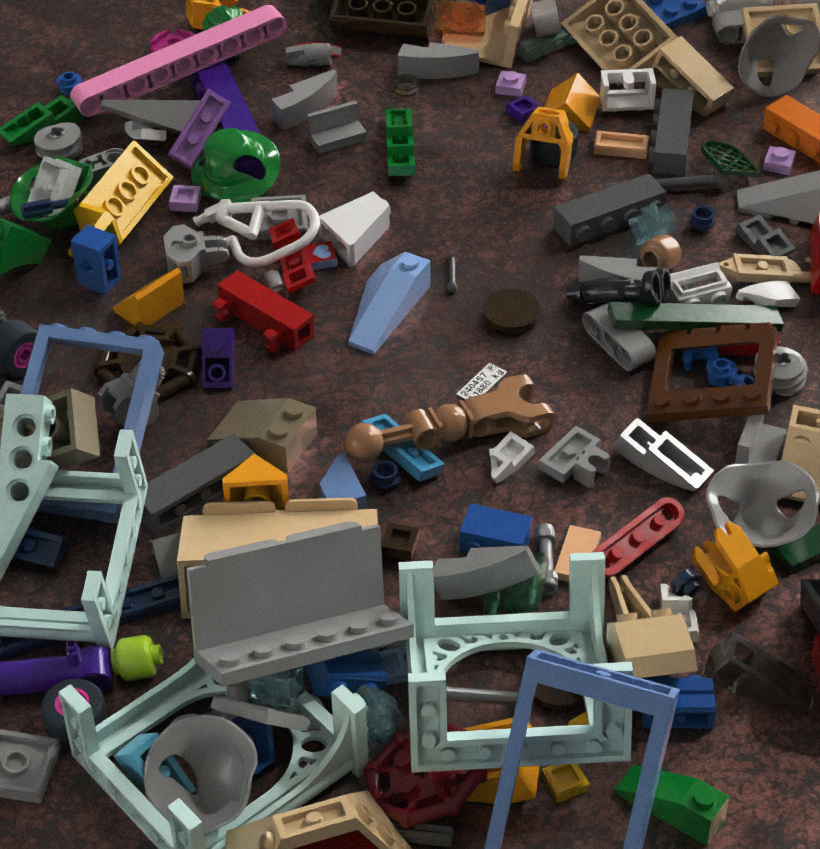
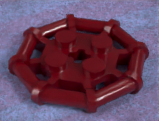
M447 721V732L468 731ZM410 729L402 732L399 730L393 732V738L372 762L366 763L363 770L364 775L367 777L368 792L387 817L401 824L405 830H413L415 825L448 815L455 817L459 814V808L480 783L486 782L489 774L487 769L428 772V777L422 779L421 775L425 772L412 773ZM393 759L394 764L392 767L387 766ZM381 781H390L391 789L382 794ZM456 783L458 788L452 794L450 789ZM403 801L408 802V807L403 809L395 806L398 802L402 804Z

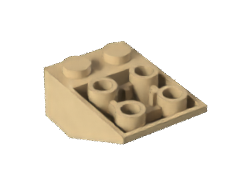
M793 405L781 461H789L800 466L813 478L819 492L818 505H820V410ZM804 491L795 492L784 498L804 502L806 493Z

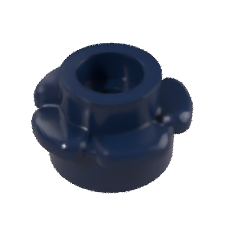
M708 206L695 207L689 216V222L699 231H706L716 224L714 210Z
M387 460L377 462L373 466V472L370 474V481L381 489H390L396 486L401 479L396 464Z
M691 569L683 570L671 582V587L675 590L674 594L677 596L687 595L691 598L694 597L701 590L700 581L702 577L698 573L695 574Z

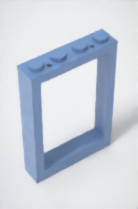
M52 323L51 325L39 324L21 394L38 395L51 343L142 355L123 429L133 430L140 453L164 356L159 340L149 335L133 337L119 331L103 333L89 327L73 329L59 323ZM116 463L114 465L113 473H118ZM42 500L36 512L118 524L122 504Z
M535 649L526 659L484 849H501L538 683L654 716L623 849H643L680 689Z

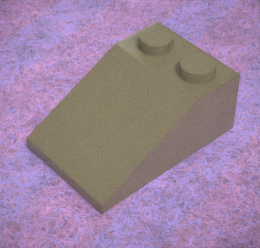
M72 388L47 396L52 401V405L55 406L56 410L55 422L53 425L50 424L49 437L52 438L53 443L52 453L50 457L47 456V460H51L59 467H65L100 457L95 397ZM4 412L0 413V446ZM34 422L24 427V437L33 434L35 431ZM31 454L25 455L21 459L20 467L27 468L32 462Z
M290 398L237 401L209 436L207 444L214 445L216 442L234 433L256 455L279 470L288 473L317 435L316 407Z

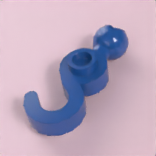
M714 347L689 349L683 353V367L685 371L692 370V363L695 360H707V379L714 386L751 385L755 382V379L750 375H737L736 364L726 358H719L718 352Z

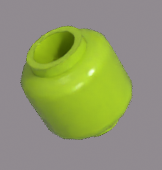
M148 635L119 639L116 648L111 649L113 672L115 675H120L127 682L153 678L156 675L158 665L163 664L160 644L154 645L153 640Z

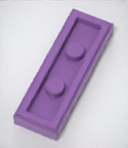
M207 89L167 157L191 170L201 154L207 138L215 131L231 102L212 90Z

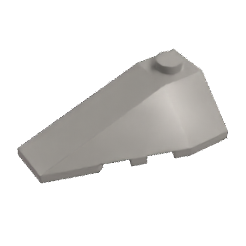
M101 100L100 109L180 135L201 100Z
M820 170L737 190L738 212L755 216L760 214L762 217L769 219L775 216L789 218V223L798 225L799 221L814 224L820 212Z

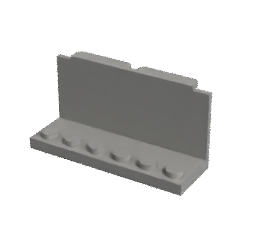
M343 522L291 534L286 537L285 541L281 542L265 540L204 555V562L206 564L187 568L194 661L222 687L414 637V624L384 604L380 526L377 524L362 528L357 522Z

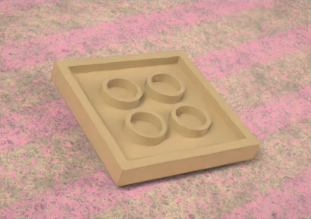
M817 3L745 7L741 11L746 40L753 29L767 18L775 15H789L795 18L810 20L817 26L820 32V15ZM783 25L790 35L803 28L801 25ZM820 50L805 75L820 74ZM768 58L758 62L756 67L758 78L772 77L776 63L773 59Z

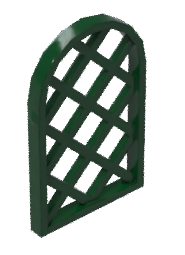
M720 141L703 142L701 146L702 154L722 175L761 177L762 172L737 147Z

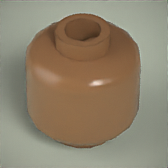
M657 235L641 246L639 251L640 262L643 267H666L668 270H671L678 265L681 259L680 245L670 235Z

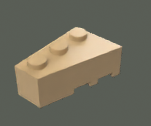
M682 36L661 47L651 67L653 68L658 86L668 89L694 91L692 110L703 117L724 106L734 89Z

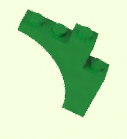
M0 218V275L21 265H40L51 239L30 228Z

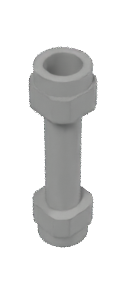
M542 523L535 528V545L539 548L541 570L537 579L538 590L543 595H552L558 591V573L553 568L552 547L555 545V531L551 524Z

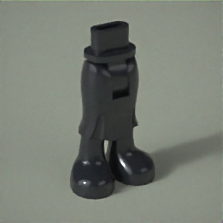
M664 267L646 271L642 277L641 284H636L634 279L600 278L589 282L581 281L577 286L567 288L566 297L567 299H578L579 302L586 304L616 301L661 304L669 299L671 276L668 268Z

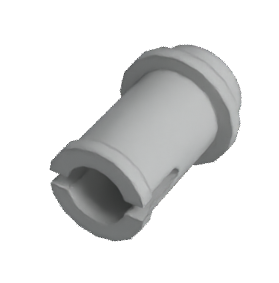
M276 270L266 272L264 274L265 278H263L266 287L288 299L290 293L286 285L283 284L280 273Z

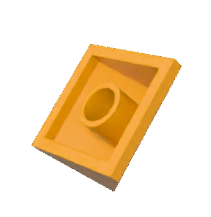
M576 73L551 90L544 107L564 110L568 120L576 125L578 131L590 132L601 102L600 96L579 73Z
M176 268L153 280L112 307L113 310L134 326L137 325V322L152 325L185 303L180 269Z
M255 453L222 479L225 502L268 500L275 504L276 510H285V505L289 501L287 474Z

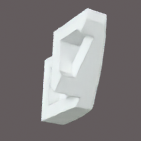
M135 120L125 122L124 124L125 132L133 139L166 141V130H157L152 126Z
M769 281L739 289L735 296L740 301H753L755 305L769 306L770 304L776 307H796L801 299L787 281Z
M510 431L495 448L489 449L493 482L497 484L523 466L536 453L534 446Z
M660 584L661 609L671 608L672 614H682L692 642H698L699 628L696 612L692 610V598L687 595L677 596L670 592L669 585Z

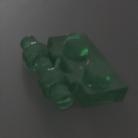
M545 552L533 554L540 567L539 574L509 586L507 590L501 589L484 594L483 603L485 606L483 611L486 615H495L498 607H504L508 614L539 611L550 562Z

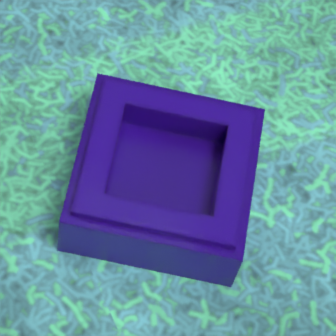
M525 95L507 103L506 112L523 124L541 106Z

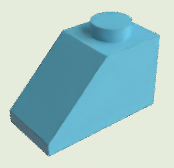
M157 732L139 734L114 755V758L132 784L144 794H146L144 786L145 761L152 744L159 736ZM173 755L163 760L159 767L162 775L173 778L191 794L196 791V788Z

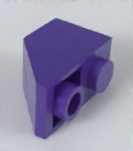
M202 328L203 388H233L235 329Z

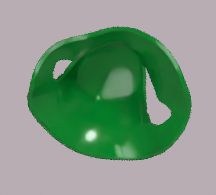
M226 128L212 133L207 138L203 146L204 152L194 163L191 170L192 183L194 186H201L202 196L218 200L230 199L231 203L250 202L251 198L260 197L275 183L280 168V155L275 144L265 136L249 130ZM243 155L253 156L263 165L265 176L262 180L255 179L250 175L236 171L233 163ZM205 158V163L203 164V166H199L202 160Z
M52 157V159L57 158L82 168L74 194L61 212L47 217L43 215L27 218L25 221L41 222L53 230H65L78 224L74 214V209L78 205L74 206V203L78 199L80 204L87 195V188L93 177L92 164L63 157ZM41 163L22 174L12 186L9 200L12 212L21 220L24 219L21 214L20 203L28 202L31 194L29 186L36 179Z

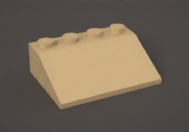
M590 0L561 22V25L602 70L651 68L659 49L678 38L643 0ZM615 83L617 87L623 85V83Z

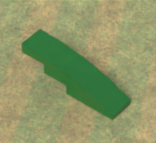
M61 95L45 107L36 102L1 126L0 137L11 146L34 141L36 133L45 127L59 123H77L85 119L86 116L81 114L71 98L67 100Z
M411 108L385 109L388 176L415 175Z

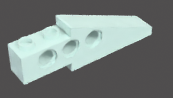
M6 393L0 446V581L59 468L57 464L47 460V456L50 457L52 453L53 443L52 438L49 437L50 424L53 425L55 422L56 410L55 406L52 405V401L44 395ZM34 422L35 431L32 435L24 437V427ZM31 454L32 462L30 466L26 469H21V459L25 455ZM27 486L29 488L27 498L18 502L17 492L20 488Z

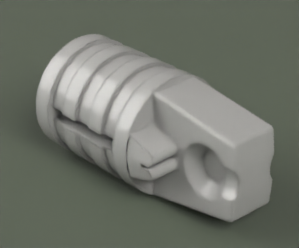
M314 43L286 47L287 65L305 67L331 66V44Z

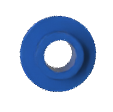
M65 72L57 78V87L63 94L70 95L71 90L76 85L82 83V78L74 72Z

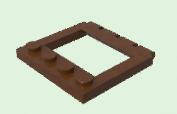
M772 322L750 324L749 330L746 329L745 324L721 326L720 332H717L716 327L692 329L691 335H688L687 329L666 331L665 337H660L658 341L646 411L648 422L769 414L779 337L777 328L773 327ZM759 343L754 384L669 391L675 351Z

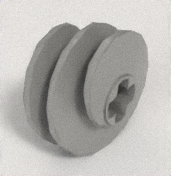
M67 122L51 125L41 129L34 136L36 153L41 158L47 156L50 158L63 157L73 159L80 156L83 151L81 131L75 123Z
M777 346L772 391L783 397L799 393L806 383L807 363L796 351ZM758 353L756 354V357H755V360H754V367H753V375H754V377H755V375H756V367H757Z

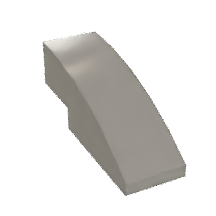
M430 42L428 48L403 44L397 55L398 76L442 79L478 74L479 72L478 49Z
M335 69L289 85V93L271 99L273 121L282 131L307 120V114L322 110L338 93L337 71Z
M580 255L578 281L589 282L600 278H614L621 280L634 279L636 284H641L644 273L656 270L657 268L637 266V259Z
M636 418L622 432L612 447L616 452L642 470L665 482L693 492L714 471L668 432L665 431L659 436L639 418Z
M529 546L470 548L466 557L437 559L433 567L434 588L441 600L474 597L498 591L539 574L540 567Z

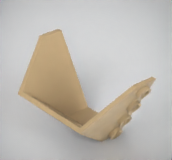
M368 790L342 795L227 830L225 849H293L359 830L379 849L412 848Z

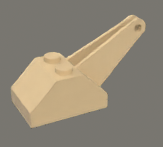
M627 575L620 576V585L615 576L609 577V592L617 622L607 623L606 655L608 663L631 662L633 676L638 678L698 671L695 648L683 615L672 614L671 608L651 610L632 586Z

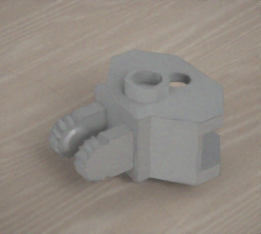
M185 224L172 226L163 236L168 272L179 268L182 273L183 284L192 283L203 271H209L208 265L219 264V262H225L229 258V251L226 249L227 240L224 236L212 235L204 237L203 231L196 232Z
M140 361L130 374L123 372L121 377L104 383L98 392L100 407L104 411L114 413L115 421L122 425H125ZM163 366L160 368L146 426L153 424L160 414L157 402L160 394L156 390L166 373Z

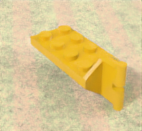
M133 140L74 209L80 230L86 225H90L116 235L118 247L174 177ZM70 247L68 254L73 258L72 248Z

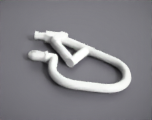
M221 199L219 203L204 209L205 212L198 217H193L197 228L201 224L217 221L218 224L250 240H255L258 236L264 212L297 209L307 213L310 219V226L307 232L297 241L265 256L249 257L243 253L236 236L231 235L227 237L226 249L229 250L230 247L235 259L249 267L266 266L303 249L315 238L320 226V219L316 209L310 203L302 200L231 203L230 199ZM253 213L249 226L232 218V214Z

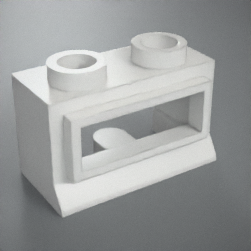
M653 68L601 70L600 102L602 112L654 109L656 80ZM634 82H645V88L633 89ZM623 83L625 90H609V84Z
M718 262L670 274L671 292L667 303L730 305L732 286L722 273ZM710 279V284L699 287V281ZM685 285V288H686L687 290H684V291H683V289L681 288V286Z

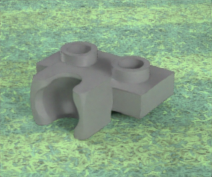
M575 426L539 460L538 469L562 483L574 474V480L588 488H593L595 473L598 472L606 475L609 472L611 460L610 455L600 449L601 439Z

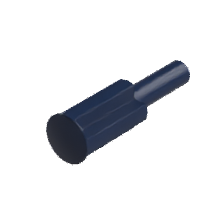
M70 198L52 202L50 199L20 203L22 217L25 220L27 218L53 214V210L65 208ZM78 199L74 203V206L79 204Z

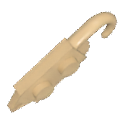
M733 253L732 258L719 263L722 272L735 277V280L740 282L787 281L789 284L791 282L811 283L810 272L801 271L796 262L788 259V256ZM806 257L804 261L810 264V257Z

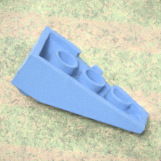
M405 251L382 263L366 282L348 340L349 346L373 355L377 352L431 286L430 260Z

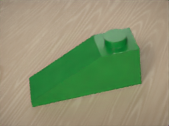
M632 765L614 789L615 794L632 804L634 803L642 766ZM661 771L651 814L708 846L726 820L730 796L698 778Z

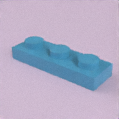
M387 414L362 421V423L374 425L379 430L400 426ZM412 440L385 446L382 449L419 482L440 475L443 472L445 463L428 449H417Z

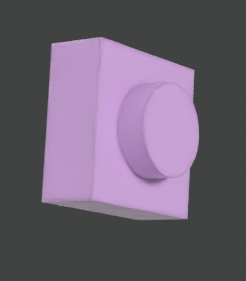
M501 71L496 83L495 94L521 97L526 84V74L514 71Z
M770 146L764 161L763 170L790 175L796 151L784 147Z
M174 185L169 200L170 211L197 212L202 195L201 186Z

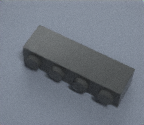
M662 88L661 98H656L648 162L653 163V174L685 176L694 91Z
M646 174L554 206L553 228L571 247L665 213L667 192L650 174Z
M233 433L148 482L141 522L156 536L182 521L183 516L192 515L202 509L205 504L214 502L224 496L222 479L252 456L254 452Z

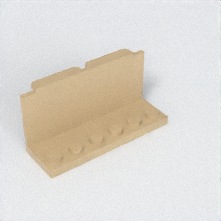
M456 0L441 44L478 49L479 62L512 69L518 50V43L521 41L531 9L530 3H533V0H511L509 7L486 15L469 0Z
M354 498L294 499L286 503L285 510H276L275 504L268 500L210 502L204 505L203 515L183 516L177 557L182 619H191L187 568L206 564L204 562V555L265 540L281 542L285 541L286 537L291 534L343 522H357L362 528L378 525L377 509H358V503Z

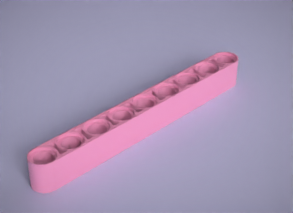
M262 6L82 82L71 90L70 98L82 115L86 117L97 115L105 111L100 109L101 100H132L283 35L287 29V21L274 6Z

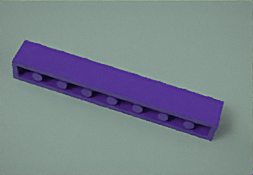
M225 60L190 74V80L196 86L198 98H203L207 89H210L231 102L216 127V131L236 128L260 134ZM243 155L233 163L236 171L250 175L255 179L262 180L265 176L263 165L253 156Z

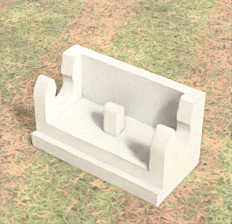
M44 156L28 202L50 199L52 202L71 198L82 168L57 158L52 159ZM64 208L53 210V214H48L44 216H52L54 214L61 212Z

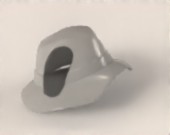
M775 15L764 20L750 32L742 47L738 61V73L742 82L753 92L763 97L781 96L794 90L802 81L820 50V32L817 26L810 20L795 18L789 15ZM783 25H801L803 28L790 35ZM769 58L773 59L776 63L770 85L765 86L758 78L756 67L760 60Z
M780 460L727 465L714 475L707 487L706 499L715 526L717 528L720 527L728 535L724 525L730 520L722 511L717 499L718 497L727 498L730 501L739 503L740 510L732 523L742 528L754 547H776L793 542L806 535L817 519L819 502L817 485L803 468L789 461ZM804 491L806 498L802 508L793 518H787L777 506L778 500L795 492Z
M199 715L176 721L160 733L148 752L144 768V786L147 798L168 822L167 806L180 798L202 821L204 835L209 834L234 821L246 807L250 795L252 777L258 762L256 747L252 739L232 721L219 716ZM170 755H177L187 761L196 776L197 794L192 795L176 780L160 773L159 767L164 759Z

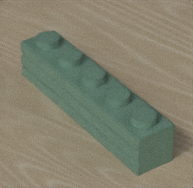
M561 25L562 32L538 38L534 36L518 43V56L528 63L542 56L549 55L554 51L561 50L568 45H573L576 41Z

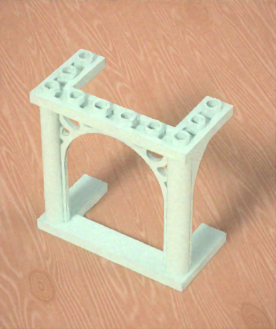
M120 429L114 453L118 473L58 470L43 500L122 504L106 581H104L101 571H87L81 598L85 612L17 608L0 605V636L94 642L97 646L104 647L111 653V649L115 645L148 490V482L133 430ZM27 486L20 488L17 492L18 502L27 498L29 494Z
M604 552L569 554V611L435 618L433 561L398 562L400 615L414 624V637L401 640V649L403 655H406L408 672L412 773L503 767L511 729L447 732L445 673L456 662L480 651L538 649L633 676L632 663H608L604 647ZM583 696L589 725L528 728L519 767L631 761L632 710Z
M193 658L174 675L96 726L91 705L71 684L58 692L72 756L158 849H225L227 830L300 808L350 771L359 778L364 774L363 770L366 763H368L369 754L366 719L367 706L365 701L357 693L352 694L342 684L331 692L332 716L324 708L317 696L309 694L301 686L300 681L293 673L288 674L286 671L253 679V688L249 698L258 700L270 707L308 717L310 719L308 732L289 728L293 739V753L290 764L282 778L270 790L246 806L234 821L204 836L202 821L180 798L167 806L168 822L113 764L109 757L121 750L136 736L146 733L188 704L216 695H226V686L217 685L216 683L218 682L197 665ZM259 683L263 686L265 691H260L256 688ZM308 741H320L326 748L320 752H308L302 748V745ZM301 761L308 762L304 768L299 766Z

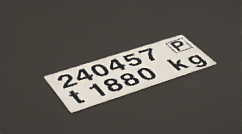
M488 363L456 395L467 399L485 394L507 371Z

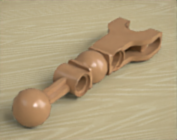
M517 375L501 380L495 391L473 396L464 401H458V405L444 404L436 408L435 411L431 407L427 408V410L415 409L404 417L403 425L379 430L370 423H359L350 428L344 443L346 452L358 462H370L379 456L383 447L411 440L417 449L422 450L432 448L434 445L439 446L441 441L455 442L463 438L464 435L469 439L472 436L483 437L502 432L509 433L511 431L524 438L537 436L552 429L556 422V414L546 403H529L533 398L535 384L528 375Z

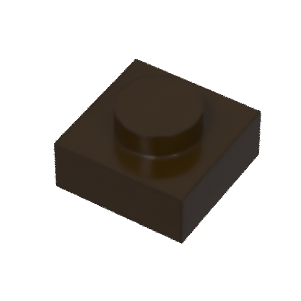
M388 522L381 541L382 555L412 560L420 537V528Z

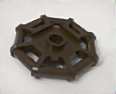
M137 322L136 326L122 332L127 336L139 337L140 335H149L159 340L164 351L161 366H163L166 373L156 390L160 394L157 402H161V398L185 386H192L196 382L197 378L195 375L200 359H202V346L195 344L183 332L181 326L176 324L172 327L146 325L143 322ZM178 342L182 347H177L176 345L173 347L171 344ZM102 350L98 363L93 367L94 375L107 383L117 379L112 372L119 371L121 374L123 372L130 374L134 367L137 366V363L141 361L142 355L119 353L117 359L111 360L116 352ZM188 358L185 368L179 366L180 360Z

